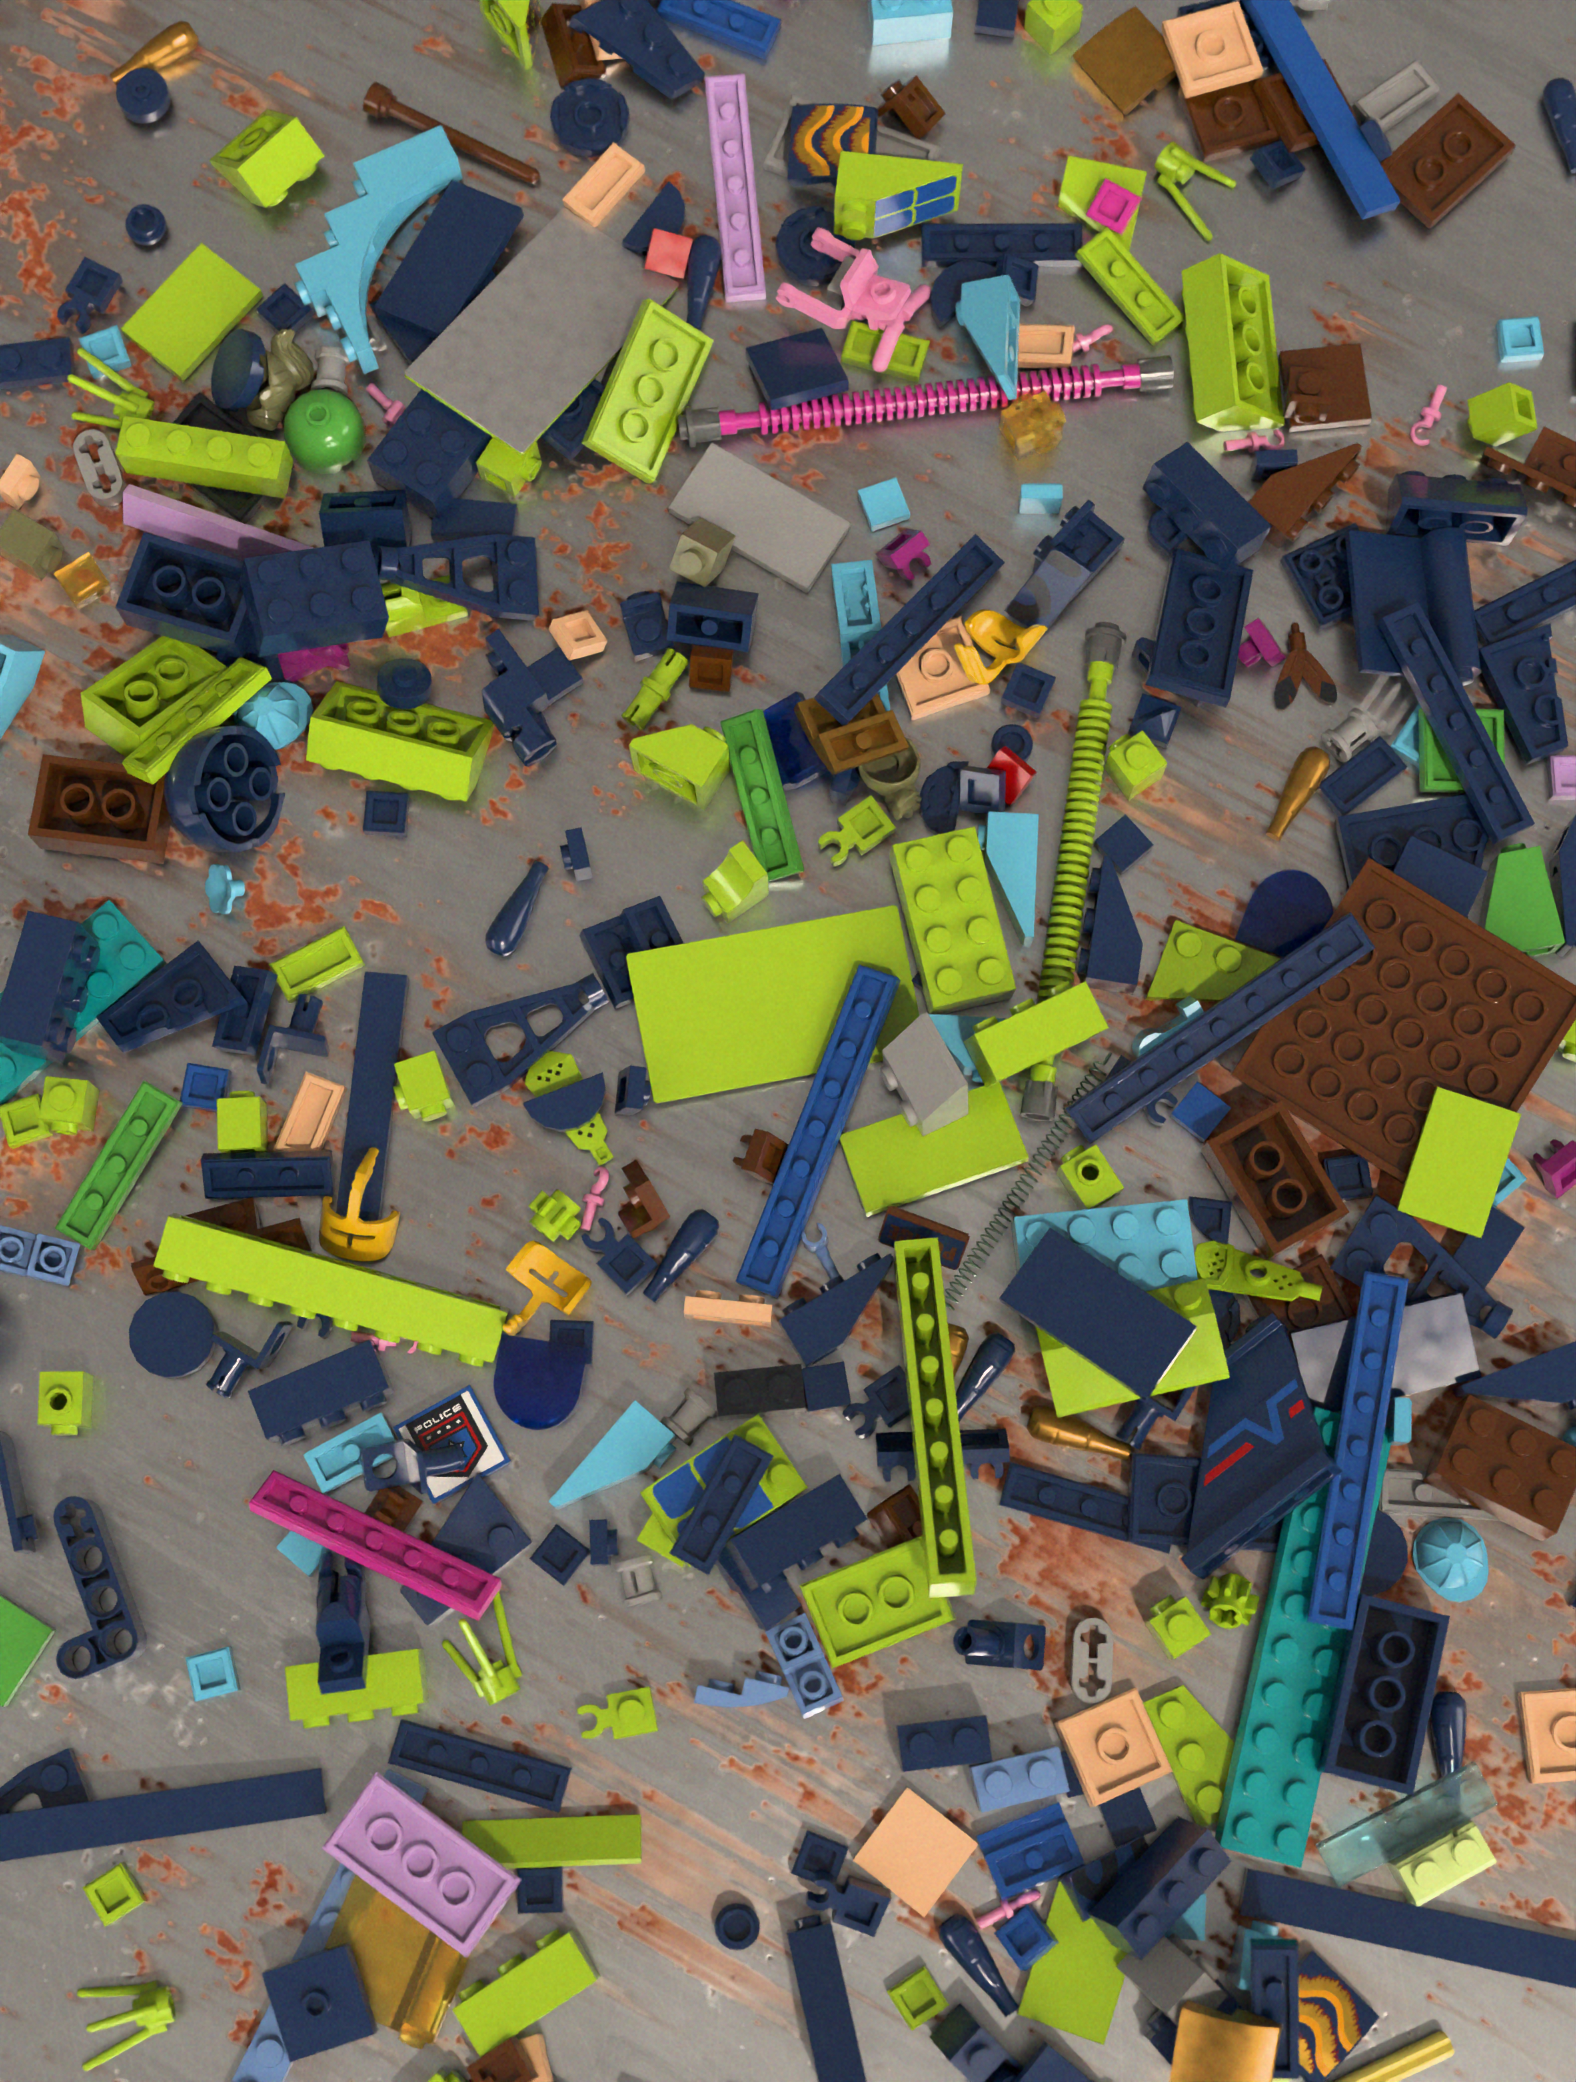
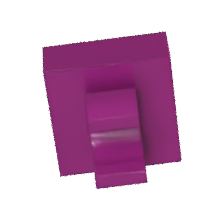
M905 529L876 553L884 567L897 569L898 574L906 580H913L915 578L909 568L912 559L916 558L922 567H929L931 565L930 557L922 551L930 543L920 530Z
M1259 618L1245 626L1252 639L1240 645L1238 657L1246 667L1253 665L1262 657L1272 667L1286 659L1270 631Z
M1556 1139L1550 1141L1551 1150L1554 1155L1549 1159H1544L1538 1153L1533 1155L1535 1167L1542 1173L1545 1189L1556 1199L1576 1185V1142L1574 1140L1565 1146Z

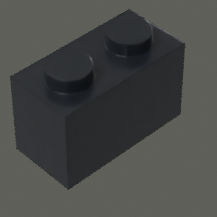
M801 1364L714 1373L719 1421L753 1418L758 1414L760 1417L806 1412Z

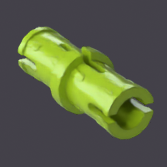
M671 648L666 649L665 654L650 676L643 677L639 683L641 689L626 711L621 715L632 726L636 724V728L644 731L646 724L662 701L667 702L671 697L670 689L683 670L689 665V661L678 652L674 654L675 651Z

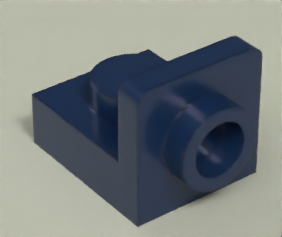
M648 591L637 592L630 595L626 601L620 603L622 619L635 662L665 654L667 648L675 651L673 641L666 640L668 623L659 592L652 594Z

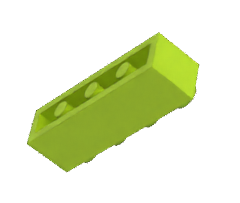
M129 416L123 417L115 452L123 469L128 474L285 499L294 463L285 441Z

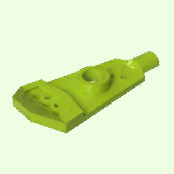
M548 1051L528 1069L524 1084L537 1098L581 1081L583 1077L572 1054ZM599 1111L593 1121L577 1130L565 1132L579 1150H590L599 1166L614 1158L604 1142L608 1131Z
M1215 1241L1197 1244L1194 1254L1197 1276L1199 1279L1205 1278L1208 1289L1285 1301H1293L1299 1296L1317 1301L1320 1300L1323 1286L1304 1281L1299 1271L1240 1251L1231 1244H1221ZM1258 1269L1265 1272L1266 1275L1257 1278L1252 1276L1250 1271Z

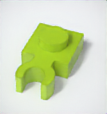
M870 795L837 818V824L842 830L824 833L818 840V847L823 849L830 843L837 844L840 847V851L831 857V864L838 866L847 859L851 848L855 846L862 856L895 833L896 827L872 795Z
M651 1686L606 1695L608 1708L601 1709L594 1704H586L577 1709L578 1714L592 1713L597 1718V1725L593 1730L581 1732L582 1738L585 1739L598 1737L608 1727H612L614 1740L659 1731Z

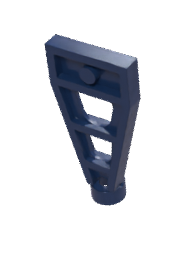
M490 534L402 548L377 546L375 548L373 557L379 580H387L391 583L492 617L534 621L539 616L534 537ZM479 557L490 559L492 561L493 591L485 592L468 586L463 581L462 562ZM426 558L448 559L450 583L425 578L423 576L422 560Z
M591 973L578 982L468 1012L433 1031L432 1034L469 1102L475 1108L511 1088L528 1072L532 1065L548 1051L553 1050L590 1016L594 1010L609 1003V1000L594 973ZM583 991L589 1000L586 1004L579 1001V993ZM550 1004L558 1006L563 1014L562 1022L544 1036L535 1035L527 1021L528 1014ZM506 1023L519 1025L526 1036V1043L523 1049L507 1062L497 1061L485 1041L486 1032L492 1027Z
M1375 1194L1330 1265V1269L1361 1287L1364 1271L1387 1275L1384 1270V1264L1398 1243L1409 1242L1424 1255L1428 1266L1419 1281L1408 1283L1405 1303L1433 1297L1428 1294L1427 1288L1436 1273L1444 1270L1462 1283L1465 1288L1463 1299L1469 1325L1479 1328L1482 1332L1496 1339L1510 1319L1513 1309L1496 1300L1413 1216L1398 1211L1397 1206ZM1485 1306H1490L1491 1309L1484 1320L1480 1318L1481 1309Z
M67 1748L26 1767L0 1787V1814H6L14 1803L28 1793L38 1795L42 1808L93 1801L72 1748Z

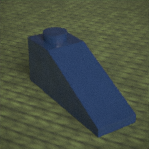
M1576 1341L1463 1384L1452 1390L1456 1398H1465L1470 1394L1486 1401L1555 1407L1566 1403L1569 1410L1575 1409Z

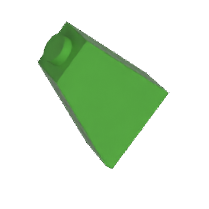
M1518 843L1502 848L1500 854L1489 865L1478 925L1529 957L1555 953L1565 943L1541 847L1526 848L1525 843Z

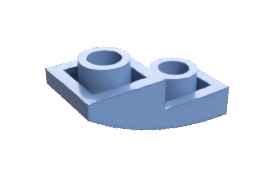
M0 1225V1271L69 1286L80 1244Z
M806 1613L765 1631L804 1719L844 1701Z
M756 1671L755 1679L745 1677L742 1695L733 1693L735 1684L709 1678L707 1687L697 1686L694 1703L718 1707L760 1705L787 1697L789 1687L781 1686L782 1676Z

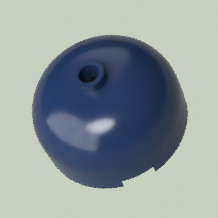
M217 726L196 734L185 743L175 756L169 771L165 774L164 797L171 820L186 839L205 850L239 853L252 847H260L271 837L278 826L285 793H276L278 784L276 766L281 765L270 742L261 733L246 726ZM270 796L271 805L268 815L256 828L257 816L254 807L248 802H235L264 801Z

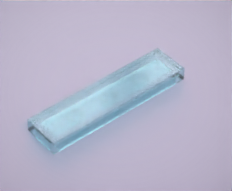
M1472 1761L1415 1791L1413 1795H1407L1315 1845L1336 1885L1340 1888L1498 1805L1478 1765Z

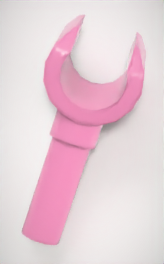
M370 383L366 391L387 410L381 419L391 429L406 408L402 402L398 400L393 402L375 384Z

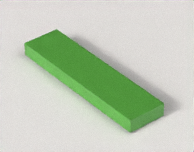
M755 709L720 721L723 735L726 739L725 743L729 747V758L754 854L768 873V882L804 872L763 710Z
M143 1080L55 1229L88 1249L95 1251L183 1102Z

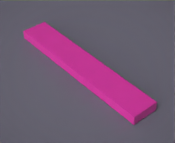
M275 1470L271 1472L249 1502L250 1511L477 1621L480 1620L501 1588V1578Z

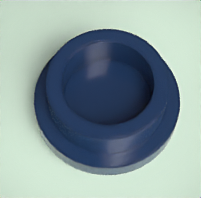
M146 204L135 206L129 212L125 223L129 237L141 245H151L158 242L164 236L167 227L162 212Z
M742 1903L727 1905L719 1912L715 1921V1933L722 1945L731 1950H743L751 1946L757 1939L760 1930L757 1914L751 1907Z

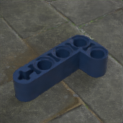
M72 1496L58 1503L54 1510L53 1519L92 1630L63 1643L57 1652L56 1662L58 1669L66 1677L88 1679L136 1660L146 1650L148 1641L102 1510L92 1500ZM75 1508L86 1511V1516L80 1519L81 1526L71 1524L70 1519L76 1516ZM84 1532L95 1534V1537L85 1538ZM96 1546L102 1553V1561L96 1569L90 1571L85 1566L84 1557L90 1548ZM111 1587L117 1595V1602L112 1610L105 1612L99 1605V1597L103 1590ZM122 1629L129 1631L132 1636V1645L124 1654H120L114 1647V1638ZM81 1646H84L90 1653L89 1665L83 1671L77 1670L72 1661L74 1652Z

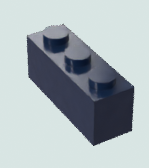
M1186 442L1155 462L1142 487L1149 498L1159 505L1177 524L1178 528L1186 533L1204 551L1205 555L1225 573L1259 551L1272 527L1189 442Z
M371 1340L248 1390L266 1440L273 1443L280 1441L281 1446L306 1437L304 1430L320 1424L322 1429H326L347 1419L345 1413L361 1407L363 1412L380 1407L387 1403L385 1396L395 1392L377 1345Z
M838 1474L730 1539L722 1551L748 1594L759 1587L766 1594L788 1580L784 1572L793 1566L798 1565L800 1570L803 1571L824 1558L820 1551L824 1547L834 1543L837 1549L860 1536L856 1528L865 1522L867 1517L841 1475Z
M1178 1816L1088 1914L1113 1946L1142 1960L1232 1860L1207 1828Z

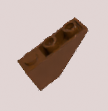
M1355 443L1272 474L1248 501L1272 526L1265 540L1277 549L1287 539L1294 542L1309 524L1305 520L1313 510L1320 513L1333 498L1335 493L1331 489L1340 480L1346 484L1358 470L1360 464L1356 460L1362 446L1359 443Z

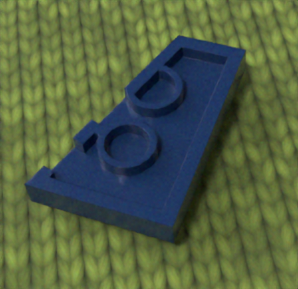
M601 0L573 15L569 26L580 34L583 31L587 32L600 42L599 47L609 55L616 53L630 63L635 74L671 100L701 84L705 77L704 71L648 0Z
M1551 623L1478 649L1481 672L1499 709L1504 710V720L1526 765L1558 754L1568 747L1562 699L1557 696L1555 675L1558 673L1556 658H1552L1549 642L1552 638Z
M198 940L97 1017V1020L120 1050L125 1053L248 1002Z
M477 1472L430 1545L493 1574L531 1544L532 1540ZM405 1585L400 1589V1593L427 1626L450 1609V1607Z

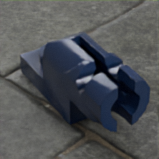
M497 629L485 638L489 653L485 657L499 677L482 689L484 710L505 740L514 741L513 748L515 753L526 767H530L549 755L558 744L542 713L543 710L549 707V702L544 689L502 632Z
M332 1551L323 1553L321 1556L316 1598V1636L320 1645L317 1683L321 1694L366 1689L371 1621L365 1604V1566L345 1557L344 1564L347 1575L340 1576L339 1572L332 1569Z

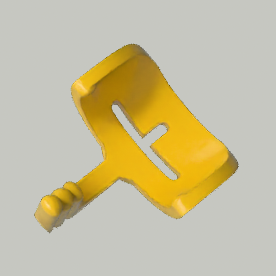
M981 609L973 613L965 621L964 626L973 641L996 659L988 667H985L974 646H963L961 643H957L954 645V649L969 681L986 685L996 678L1006 664L1021 662L1048 628L1040 624L1024 628L1013 623L998 612Z
M376 1147L369 1148L355 1172V1179L349 1196L347 1216L343 1217L330 1208L333 1201L332 1197H323L319 1243L325 1251L334 1256L353 1261H375L383 1259L388 1255L394 1245L400 1217L399 1211L392 1210L388 1217L376 1221H363L359 1218L363 1193L367 1182L373 1174L375 1159L379 1153ZM342 1232L373 1237L354 1236L352 1238V1246L348 1245L349 1234H345Z
M529 1241L513 1258L506 1271L530 1289L533 1297L519 1314H514L502 1326L503 1330L507 1335L515 1337L521 1331V1328L525 1327L542 1303L551 1304L569 1316L590 1288L591 1279L538 1241ZM529 1270H535L547 1280L551 1278L554 1272H558L559 1274L553 1281V1284L568 1294L567 1297H563L530 1274Z

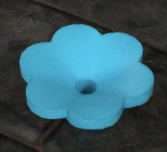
M212 864L209 867V878L205 881V892L209 897L211 911L213 913H221L222 915L229 914L234 898L244 895V882L242 880H232L231 870L227 865Z

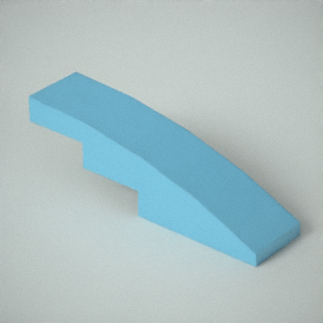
M872 560L831 564L842 668L882 629ZM886 684L878 692V695L885 710L889 711L890 703Z

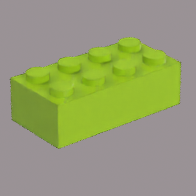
M975 826L892 845L889 859L917 970L920 974L928 1014H946L1011 999L1016 990V985Z

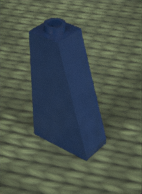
M820 1914L794 1920L795 1928L787 1930V1936L818 2081L867 2082L831 1920L822 1921Z

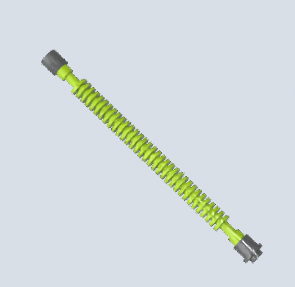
M1098 622L1095 624V627L1089 628L1085 632V639L1088 641L1086 663H1089L1087 681L1091 685L1089 699L1081 700L1079 703L1080 711L1077 717L1079 721L1076 724L1077 731L1075 732L1074 752L1072 753L1073 762L1070 765V782L1067 786V803L1064 807L1066 813L1063 815L1064 824H1062L1061 828L1063 834L1060 835L1061 844L1059 845V855L1057 856V864L1059 865L1056 866L1055 870L1057 875L1054 877L1055 886L1052 891L1054 896L1051 897L1052 907H1050L1049 911L1052 917L1048 918V926L1050 927L1047 928L1046 935L1049 938L1045 939V947L1047 948L1044 949L1043 956L1046 959L1042 960V968L1044 969L1041 970L1040 977L1043 980L1039 981V989L1041 990L1038 991L1037 999L1040 1001L1036 1002V1005L1049 999L1046 991L1066 981L1074 982L1073 972H1075L1076 964L1073 962L1077 961L1076 951L1079 948L1077 941L1080 940L1079 930L1082 927V922L1079 920L1083 919L1082 909H1084L1085 905L1083 899L1086 898L1085 889L1087 888V878L1089 877V869L1087 868L1090 867L1091 863L1089 858L1092 856L1091 847L1094 842L1092 837L1095 835L1094 826H1096V816L1098 814V807L1096 806L1099 805L1100 800L1098 796L1101 792V775L1104 771L1102 765L1105 764L1104 755L1107 750V734L1110 729V714L1113 708L1109 702L1105 701L1107 685L1112 683L1113 671L1118 669L1121 646L1126 643L1127 638L1126 634L1119 630L1120 627L1110 622ZM1055 1055L1031 1066L1030 1080L1025 1082L1020 1113L1022 1117L1039 1121L1054 1120L1058 1087L1055 1086L1057 1068L1053 1067Z

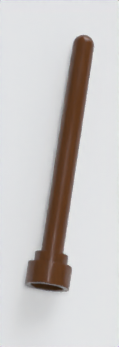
M374 82L368 89L363 102L364 112L378 119L382 116L385 118L392 116L423 132L441 125L452 146L527 183L535 184L539 181L540 173L536 168L397 101V96L392 94L390 88Z

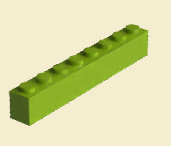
M173 1213L167 1218L153 1266L163 1269V1277L170 1280L188 1283L190 1277L205 1281V1289L216 1293L231 1295L232 1289L249 1294L248 1301L267 1307H273L274 1301L290 1305V1313L297 1316L315 1319L318 1313L332 1317V1325L351 1331H357L359 1325L374 1329L375 1337L394 1343H399L400 1338L403 1337L417 1341L416 1348L421 1351L441 1355L442 1350L445 1349L459 1353V1361L478 1367H483L485 1361L494 1362L503 1332L502 1326L505 1324L509 1312L507 1307L177 1213Z
M938 1237L894 1241V1270L929 1598L973 1595L977 1579Z

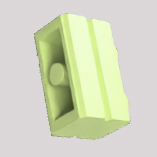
M1462 1819L1410 1848L1408 1855L1402 1853L1386 1863L1408 1903L1418 1907L1497 1862L1474 1821Z

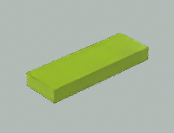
M1108 226L1077 251L1075 257L1153 347L1186 319Z

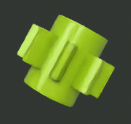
M557 1188L550 1197L541 1190L529 1204L530 1209L535 1213L529 1220V1223L552 1242L560 1234L569 1240L581 1226L580 1221L575 1218L581 1208Z
M1228 1573L1221 1576L1220 1579L1215 1576L1211 1578L1209 1587L1205 1588L1201 1605L1210 1608L1209 1619L1222 1628L1233 1629L1240 1626L1241 1623L1246 1626L1250 1624L1252 1614H1256L1260 1596L1250 1594L1252 1583L1245 1577L1235 1573Z

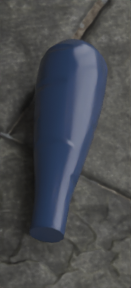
M1560 77L1546 84L1543 90V99L1555 134L1567 158L1570 173L1576 174V92L1571 81Z
M700 235L693 240L688 257V314L686 322L701 331L703 316L713 290L722 253L721 245L717 239L709 235Z
M534 861L526 877L491 923L485 935L488 950L502 957L508 956L516 950L527 927L541 883L549 869L548 866L539 861Z
M704 1209L694 1210V1212L688 1215L668 1247L653 1279L643 1291L645 1296L656 1303L664 1291L706 1250V1247L710 1245L718 1234L719 1221Z
M998 1332L989 1334L980 1344L956 1391L959 1422L1005 1370L1015 1354V1344Z
M1437 1692L1433 1697L1430 1716L1433 1742L1442 1784V1802L1459 1803L1460 1771L1463 1763L1467 1724L1466 1701L1458 1692Z
M957 1913L946 1919L939 1926V1939L944 1947L971 1979L995 2002L1005 2017L1012 2014L1018 2009L1019 2005L1008 1991L990 1952L975 1926L968 1917Z

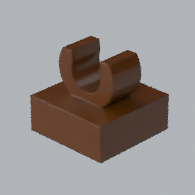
M693 645L690 655L689 687L730 692L734 650Z
M755 1129L753 1136L743 1135L740 1139L741 1142L749 1146L745 1158L734 1157L733 1162L758 1180L774 1184L789 1144L768 1131Z
M394 1486L379 1490L366 1509L365 1514L406 1533L425 1502L402 1487Z

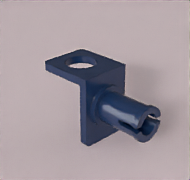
M299 994L296 998V1005L289 1027L269 1025L257 1065V1072L262 1084H269L279 1048L328 1057L330 1049L326 1037L314 1034L320 1009L323 1006L321 999L310 995L309 1002H306L307 994Z
M289 1321L278 1322L260 1353L224 1331L213 1333L210 1340L223 1347L225 1354L212 1377L207 1381L206 1386L212 1391L217 1388V1394L230 1398L248 1365L257 1369L270 1367L294 1324Z
M1196 1386L1184 1388L1172 1409L1151 1396L1147 1401H1144L1142 1398L1134 1400L1136 1403L1120 1430L1117 1431L1116 1436L1126 1442L1133 1429L1137 1427L1138 1429L1129 1443L1140 1450L1142 1443L1159 1416L1163 1418L1165 1415L1176 1421Z
M407 1438L365 1447L360 1450L365 1489L369 1492L410 1483L420 1494L428 1493L427 1477L458 1470L463 1471L465 1468L463 1451L458 1442L453 1443V1445L422 1451ZM382 1454H390L396 1460L394 1473L386 1478L375 1476L372 1470L374 1460Z
M969 1620L968 1628L963 1626L956 1631L953 1643L955 1650L960 1655L966 1654L965 1661L970 1665L1041 1671L1044 1666L1046 1628L1042 1625L1015 1622ZM1030 1634L1034 1641V1651L1032 1656L1027 1659L1024 1652V1643Z

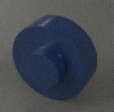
M147 68L134 69L120 79L116 88V98L123 114L134 122H154L160 119L170 106L171 96L164 78L154 70Z
M407 658L395 659L384 664L378 672V695L384 703L398 709L416 708L424 704L431 695V673L419 661Z

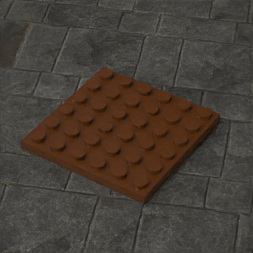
M1368 858L1323 929L1348 912H1351L1375 948L1261 1026L1230 1076L1273 1103L1282 1100L1289 1113L1404 1184L1435 1088L1440 1087L1517 1112L1576 1020V985L1371 858Z

